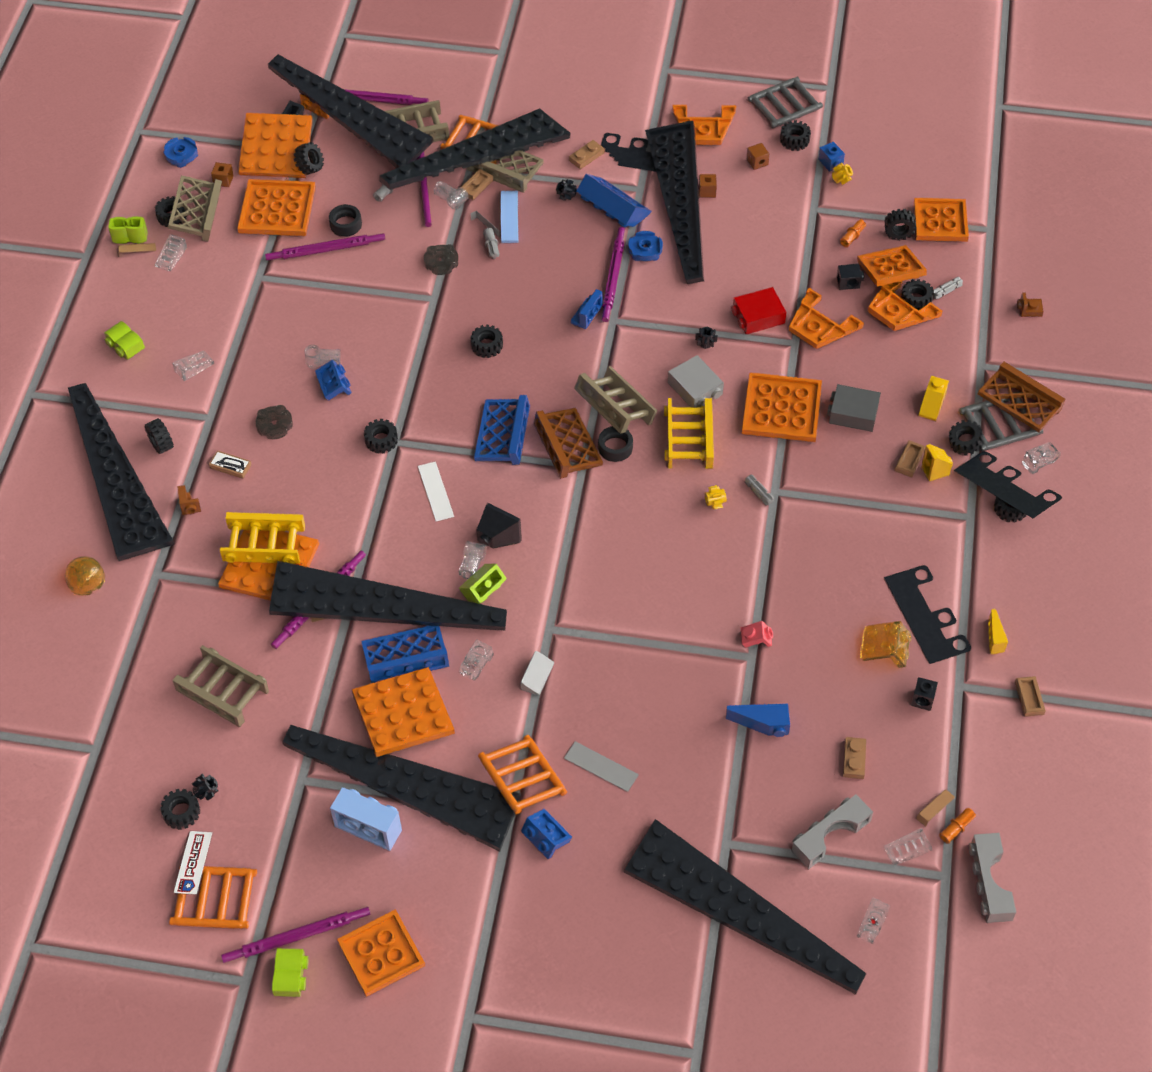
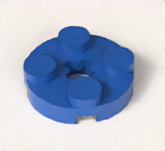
M178 137L173 138L165 144L164 154L169 163L182 168L198 157L196 143L188 137H183L184 139L179 140Z
M640 231L635 233L633 238L629 239L628 250L635 261H656L663 251V241L660 236L658 238L651 231Z

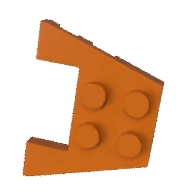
M672 105V112L678 123L694 121L696 145H721L736 113V105H722L721 117H687V105Z
M903 282L882 286L867 311L893 331L939 318L943 312L931 302L922 309L917 310L894 292L901 288Z
M808 288L789 326V331L818 349L862 329L864 322L850 315L840 325L813 308L821 301L822 295Z

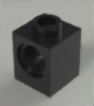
M859 264L838 265L836 278L839 290L860 289L861 281H864V272L860 271Z
M918 677L911 706L931 711L938 682Z

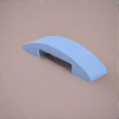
M518 190L501 191V243H519Z

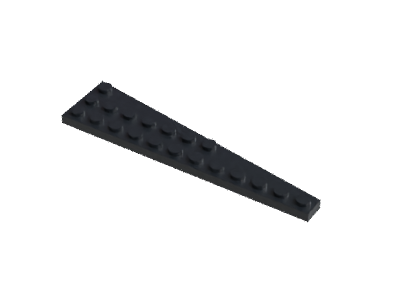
M279 54L268 63V68L285 80L290 86L296 87L299 93L306 95L312 103L318 104L321 110L352 132L357 138L363 139L366 145L377 150L379 155L385 156L396 168L415 161L433 143L432 136Z
M539 108L379 175V181L391 190L413 182L422 181L427 176H439V173L444 171L448 173L454 172V169L458 167L464 169L504 156L513 155L518 150L524 152L532 146L541 147L546 142L551 141V143L566 140L570 138L571 133Z
M694 121L645 130L686 282L687 284L703 282L704 268Z
M82 383L68 387L118 562L175 545L87 384Z
M277 561L269 608L270 615L501 631H506L507 620L506 609Z
M290 725L283 740L285 747L312 758L320 764L332 767L338 773L342 772L350 776L351 779L360 781L369 788L409 808L418 810L428 817H433L441 821L442 824L450 825L458 829L460 833L468 834L476 838L477 841L499 852L501 851L515 813L498 787L390 754L376 757L373 749ZM513 792L512 795L517 802L520 801L521 794Z
M656 819L624 869V873L854 994H857L866 976V972Z

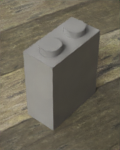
M698 355L668 371V384L690 407L704 406L705 398L718 399L723 394L724 382Z

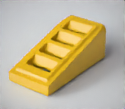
M991 609L988 619L990 654L1003 653L1006 650L1008 640L997 610Z

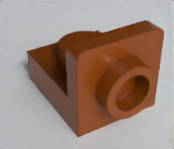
M1022 292L1021 298L1017 300V309H1020L1021 317H1042L1044 313L1042 299H1027L1026 292Z
M185 485L177 486L182 515L201 512L199 499H192L191 493L186 491Z

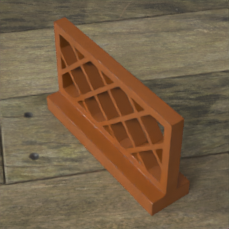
M1005 361L978 391L979 396L1037 432H1040L1056 414L1060 413L1066 400ZM999 378L1006 384H997L996 379ZM1007 388L1008 394H999L998 389ZM1011 388H1015L1021 393H1012ZM987 389H994L995 394L990 395L985 391ZM1030 397L1037 403H1028L1027 398ZM1014 398H1023L1024 403L1015 404ZM1001 399H1010L1011 404H1004L1001 402ZM1038 407L1039 413H1030L1029 408ZM1042 407H1046L1052 412L1043 413ZM1017 408H1025L1027 414H1020L1017 412ZM1032 418H1041L1042 423L1038 425L1032 421Z
M576 408L546 414L543 410L536 411L534 425L560 479L566 478L568 473L603 465V461ZM568 415H573L575 420L573 422L571 420L566 419L565 417ZM548 419H555L559 422L555 425L550 423ZM561 423L570 425V429L567 430L560 427ZM573 428H577L581 430L582 433L581 435H579L571 431L573 430ZM558 431L565 434L564 439L556 436L555 433ZM568 436L577 439L576 444L567 441ZM580 441L587 443L588 449L579 446ZM566 445L573 449L571 452H567L562 449V446ZM575 450H578L585 454L581 458L573 453ZM589 455L594 457L596 461L591 462L585 458ZM570 458L578 461L579 464L571 466L569 463Z

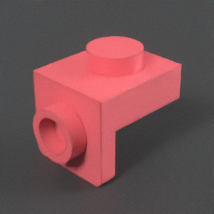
M763 621L741 627L742 645L745 648L759 643H764L768 647L772 646L773 631Z

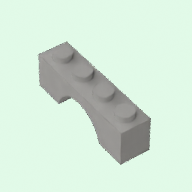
M857 795L844 799L839 808L830 810L822 821L814 822L809 827V831L805 834L800 833L794 838L792 852L809 870L825 857L826 846L824 838L828 833L837 829H846L857 833L871 822L873 811Z
M1000 833L975 834L972 842L969 843L970 856L974 857L973 873L978 877L977 893L982 897L981 913L986 916L987 923L1013 921L1016 914L1013 894L999 887L994 882L990 872V868L1000 862L1003 855Z

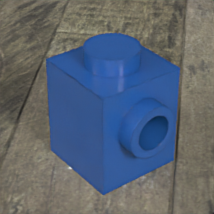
M834 141L820 147L818 160L829 172L833 171V168L838 164H844L845 153Z

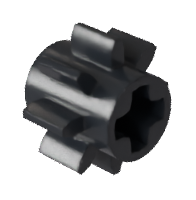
M562 179L557 184L556 192L560 195L559 199L571 200L576 195L577 186L573 185V180Z
M708 326L699 328V333L695 335V340L698 341L697 345L704 349L714 347V342L718 340V335H715L716 330Z
M201 774L192 783L193 794L200 800L206 798L209 801L219 791L217 789V780L211 775L205 777Z

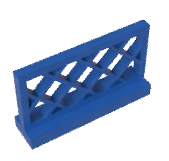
M519 395V399L485 400L474 455L475 461H511L512 465H520L530 411L527 395ZM510 405H516V408L511 412L506 410ZM490 406H498V407H499L498 409H496V410L493 411V412H491V411L489 410V407H490ZM502 411L507 414L500 420L496 417ZM493 418L496 422L488 427L486 422ZM511 418L513 423L506 427L503 423ZM501 426L503 430L496 434L493 430ZM508 432L511 435L510 438L503 441L501 437ZM491 433L493 437L485 441L483 437ZM498 440L501 444L493 449L490 445ZM504 447L508 450L507 454L504 455L497 453ZM485 448L490 450L486 455H480L481 451Z
M426 626L361 641L371 683L429 667L430 671L449 667L448 654L439 626ZM430 632H437L433 639L426 636ZM414 636L417 638L414 643L407 641L409 637ZM422 640L429 643L426 648L420 647L418 644ZM390 641L398 642L394 648L387 645ZM402 645L410 647L406 653L399 650ZM433 645L441 648L438 650L430 651ZM378 646L375 652L368 650L367 647ZM383 649L390 651L386 657L379 655ZM414 649L421 652V654L410 655ZM394 654L401 656L399 659L391 660ZM375 658L382 661L381 663L371 665Z

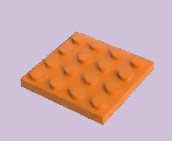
M246 113L239 175L306 178V174L299 171V167L295 165L297 163L294 162V150L298 146L310 142L312 115Z
M248 179L237 228L238 233L306 236L316 188L315 182Z
M750 372L742 434L816 442L822 380Z
M243 530L236 548H248L251 530ZM258 531L256 548L267 549L270 531ZM277 532L275 549H286L289 532ZM296 534L294 550H298L300 564L295 565L310 566L319 546L318 539ZM228 562L218 583L219 588L271 601L277 563Z
M429 667L352 689L354 700L376 757L455 734V729Z

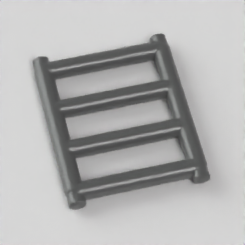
M798 76L747 97V100L753 102L769 120L771 128L781 126L784 123L823 108V104L821 102L818 103L800 83ZM794 85L811 106L804 108L789 92L787 87ZM781 91L797 109V112L790 114L772 93ZM766 96L784 117L777 120L759 99Z
M1014 398L1016 404L1024 403L1021 398ZM1001 399V402L1004 404L1010 401V399ZM987 400L959 409V413L961 415L964 414L966 420H971L972 423L976 422L971 412L981 410L997 440L988 442L983 434L984 442L982 443V448H980L981 451L1043 434V429L1037 432L1031 427V430L1021 432L1014 418L1000 409L1014 434L1004 437L988 407L995 405ZM1018 408L1021 414H1027L1025 408Z

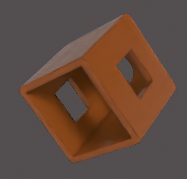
M759 143L747 148L746 159L752 168L756 170L769 165L770 153L763 143Z
M215 162L211 172L213 183L217 179L222 181L221 186L230 187L234 177L232 164Z
M700 174L699 197L716 198V174Z

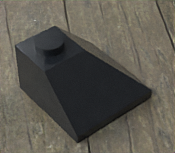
M487 503L476 530L477 541L493 549L520 543L522 541L521 519Z

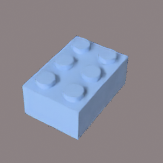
M342 787L330 807L335 827L390 851L402 831L399 812L396 808L390 805H382L372 797L366 798L354 789L348 790Z

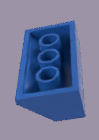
M585 174L576 191L581 194L583 200L591 201L594 203L593 206L595 208L606 211L605 215L612 219H618V223L623 227H635L652 212L598 176Z

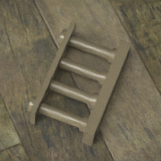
M439 100L385 111L404 122L416 120L417 129L432 136L433 142L446 140L449 137L447 122L440 123L438 117L441 114ZM431 116L434 125L424 127L422 118Z
M611 366L607 368L603 378L592 380L587 374L583 373L579 375L574 389L620 434L625 433L630 421L642 418L648 425H651L657 413V409ZM606 384L611 390L603 391L599 386ZM618 395L623 401L616 403L611 397ZM630 407L634 412L627 414L623 408Z
M202 645L200 650L203 660L188 677L183 678L177 675L172 680L175 689L236 726L241 727L245 722L242 709L258 690L265 694L269 692L267 680L261 675L256 676L224 658L215 649ZM210 663L218 666V670L204 687H198L194 684L195 680ZM226 671L235 676L220 696L210 694L212 688ZM242 680L250 684L251 687L236 705L231 706L226 703V700Z

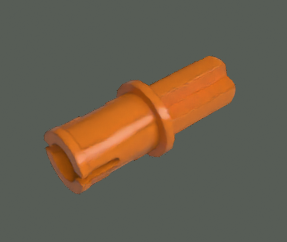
M863 219L858 220L852 227L847 229V233L840 239L842 246L849 247L853 240L859 237L860 232L866 227Z
M966 808L956 819H951V823L939 833V837L946 844L951 843L960 832L963 833L965 831L964 828L976 817V814L971 808Z

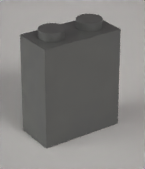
M837 384L836 391H832L830 399L833 405L828 407L827 416H830L829 424L873 432L881 392Z

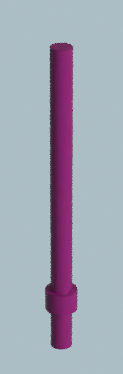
M424 152L418 157V159L425 157ZM424 177V180L420 181L424 222L426 227H430L432 223L427 177Z

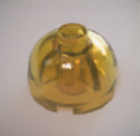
M80 556L69 562L65 569V581L68 588L74 594L80 596L93 594L92 591L97 588L99 590L105 582V573L97 560L88 556Z

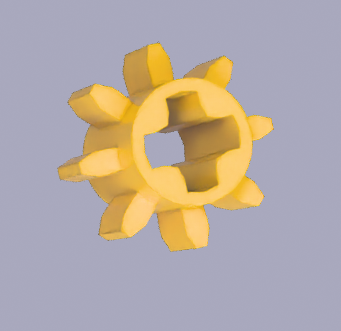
M840 163L833 168L832 178L836 183L841 182L844 185L852 180L850 176L853 175V171L848 164L843 165V163Z
M717 485L708 487L709 492L704 493L707 506H712L714 510L723 508L722 503L727 502L725 490L720 489Z

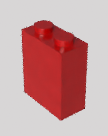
M773 287L734 297L733 305L731 306L732 314L737 317L738 325L741 329L743 328L746 335L779 326L786 322L787 312Z

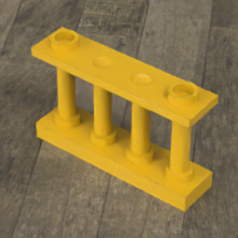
M668 398V405H664V416L668 417V450H665V461H668V468H672V459H702V461H705V468L713 469L712 398H705L704 406L672 407V398ZM672 415H701V417H704V420H701V422H672ZM672 429H701V431H705V435L701 437H672ZM672 444H701V446H705V450H702V452H672Z
M226 512V523L228 529L232 530L229 547H220L223 561L230 563H277V561L300 564L298 550H294L296 533L305 531L303 515ZM239 530H251L248 548H236ZM259 530L270 531L267 549L256 548ZM278 531H289L286 549H275Z

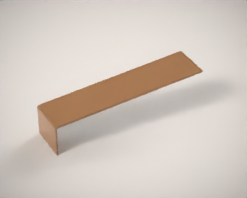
M155 243L118 245V257L119 253L156 251Z
M945 789L918 814L916 819L926 827L928 822L949 804L955 796Z

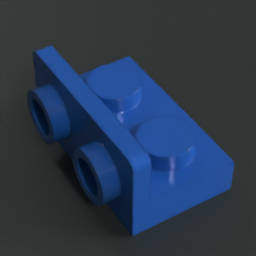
M596 289L592 295L585 299L571 319V324L587 329L602 307V291Z
M331 360L315 370L324 397L328 401L343 391L347 395L351 394L349 388L351 384L345 377L344 373L346 371L341 364Z
M545 809L527 817L521 829L525 837L547 859L552 858L556 849L570 843L572 836Z

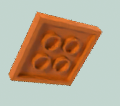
M914 198L916 240L968 242L969 231L966 199Z
M906 245L857 256V262L876 286H885L895 282L899 283L904 280L917 279L927 275V269Z
M396 909L337 939L366 997L425 967V962Z

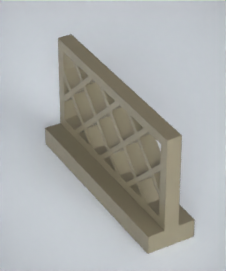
M518 150L513 155L466 168V170L476 173L481 169L493 175V181L524 193L528 182L543 165L544 159ZM520 156L523 159L514 161L513 157ZM506 158H510V159H511L510 162H505V163H502V160H501V159H506ZM499 160L500 164L491 163L492 161ZM535 162L537 164L533 166H528L527 163ZM525 164L526 167L517 169L516 165ZM513 166L514 170H509L505 167ZM528 172V175L523 176L519 173Z
M181 175L168 229L202 236L203 241L208 242L222 181L215 179V183ZM183 182L190 183L192 187L186 188ZM207 187L210 190L203 192L200 188ZM196 190L199 195L193 197L190 192ZM186 194L189 199L183 201L180 196ZM203 198L206 203L200 205L197 200ZM193 202L196 207L190 209L187 204ZM183 206L186 211L180 213L177 208ZM200 210L203 215L197 217L194 212ZM190 214L193 220L187 222L184 217ZM180 219L183 224H173V221ZM197 223L200 226V230L192 228L191 225Z

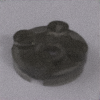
M451 244L429 246L424 255L425 268L431 270L435 275L449 274L459 264L458 253Z
M278 405L260 409L257 412L255 424L261 436L263 434L268 439H280L288 434L287 431L290 428L292 429L293 420L291 413L286 407ZM275 420L277 421L275 425H273V423H270Z

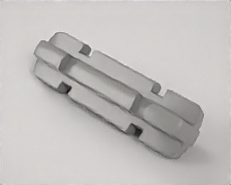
M955 277L933 290V297L939 299L942 295L944 296L955 290V288L961 287L963 280L960 277Z
M754 475L747 476L745 483L748 487H752L751 490L760 499H763L762 501L765 505L773 503L774 497L772 494L767 493L768 490L759 481H756L757 479Z

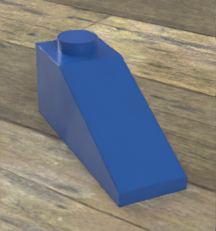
M788 704L727 706V720L768 736L782 737L789 735L790 717Z

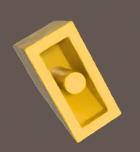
M931 376L918 416L933 421L937 420L946 396L949 380Z
M931 444L926 445L921 468L928 480L933 481L949 476L953 466L951 457L947 456L946 452L941 448Z

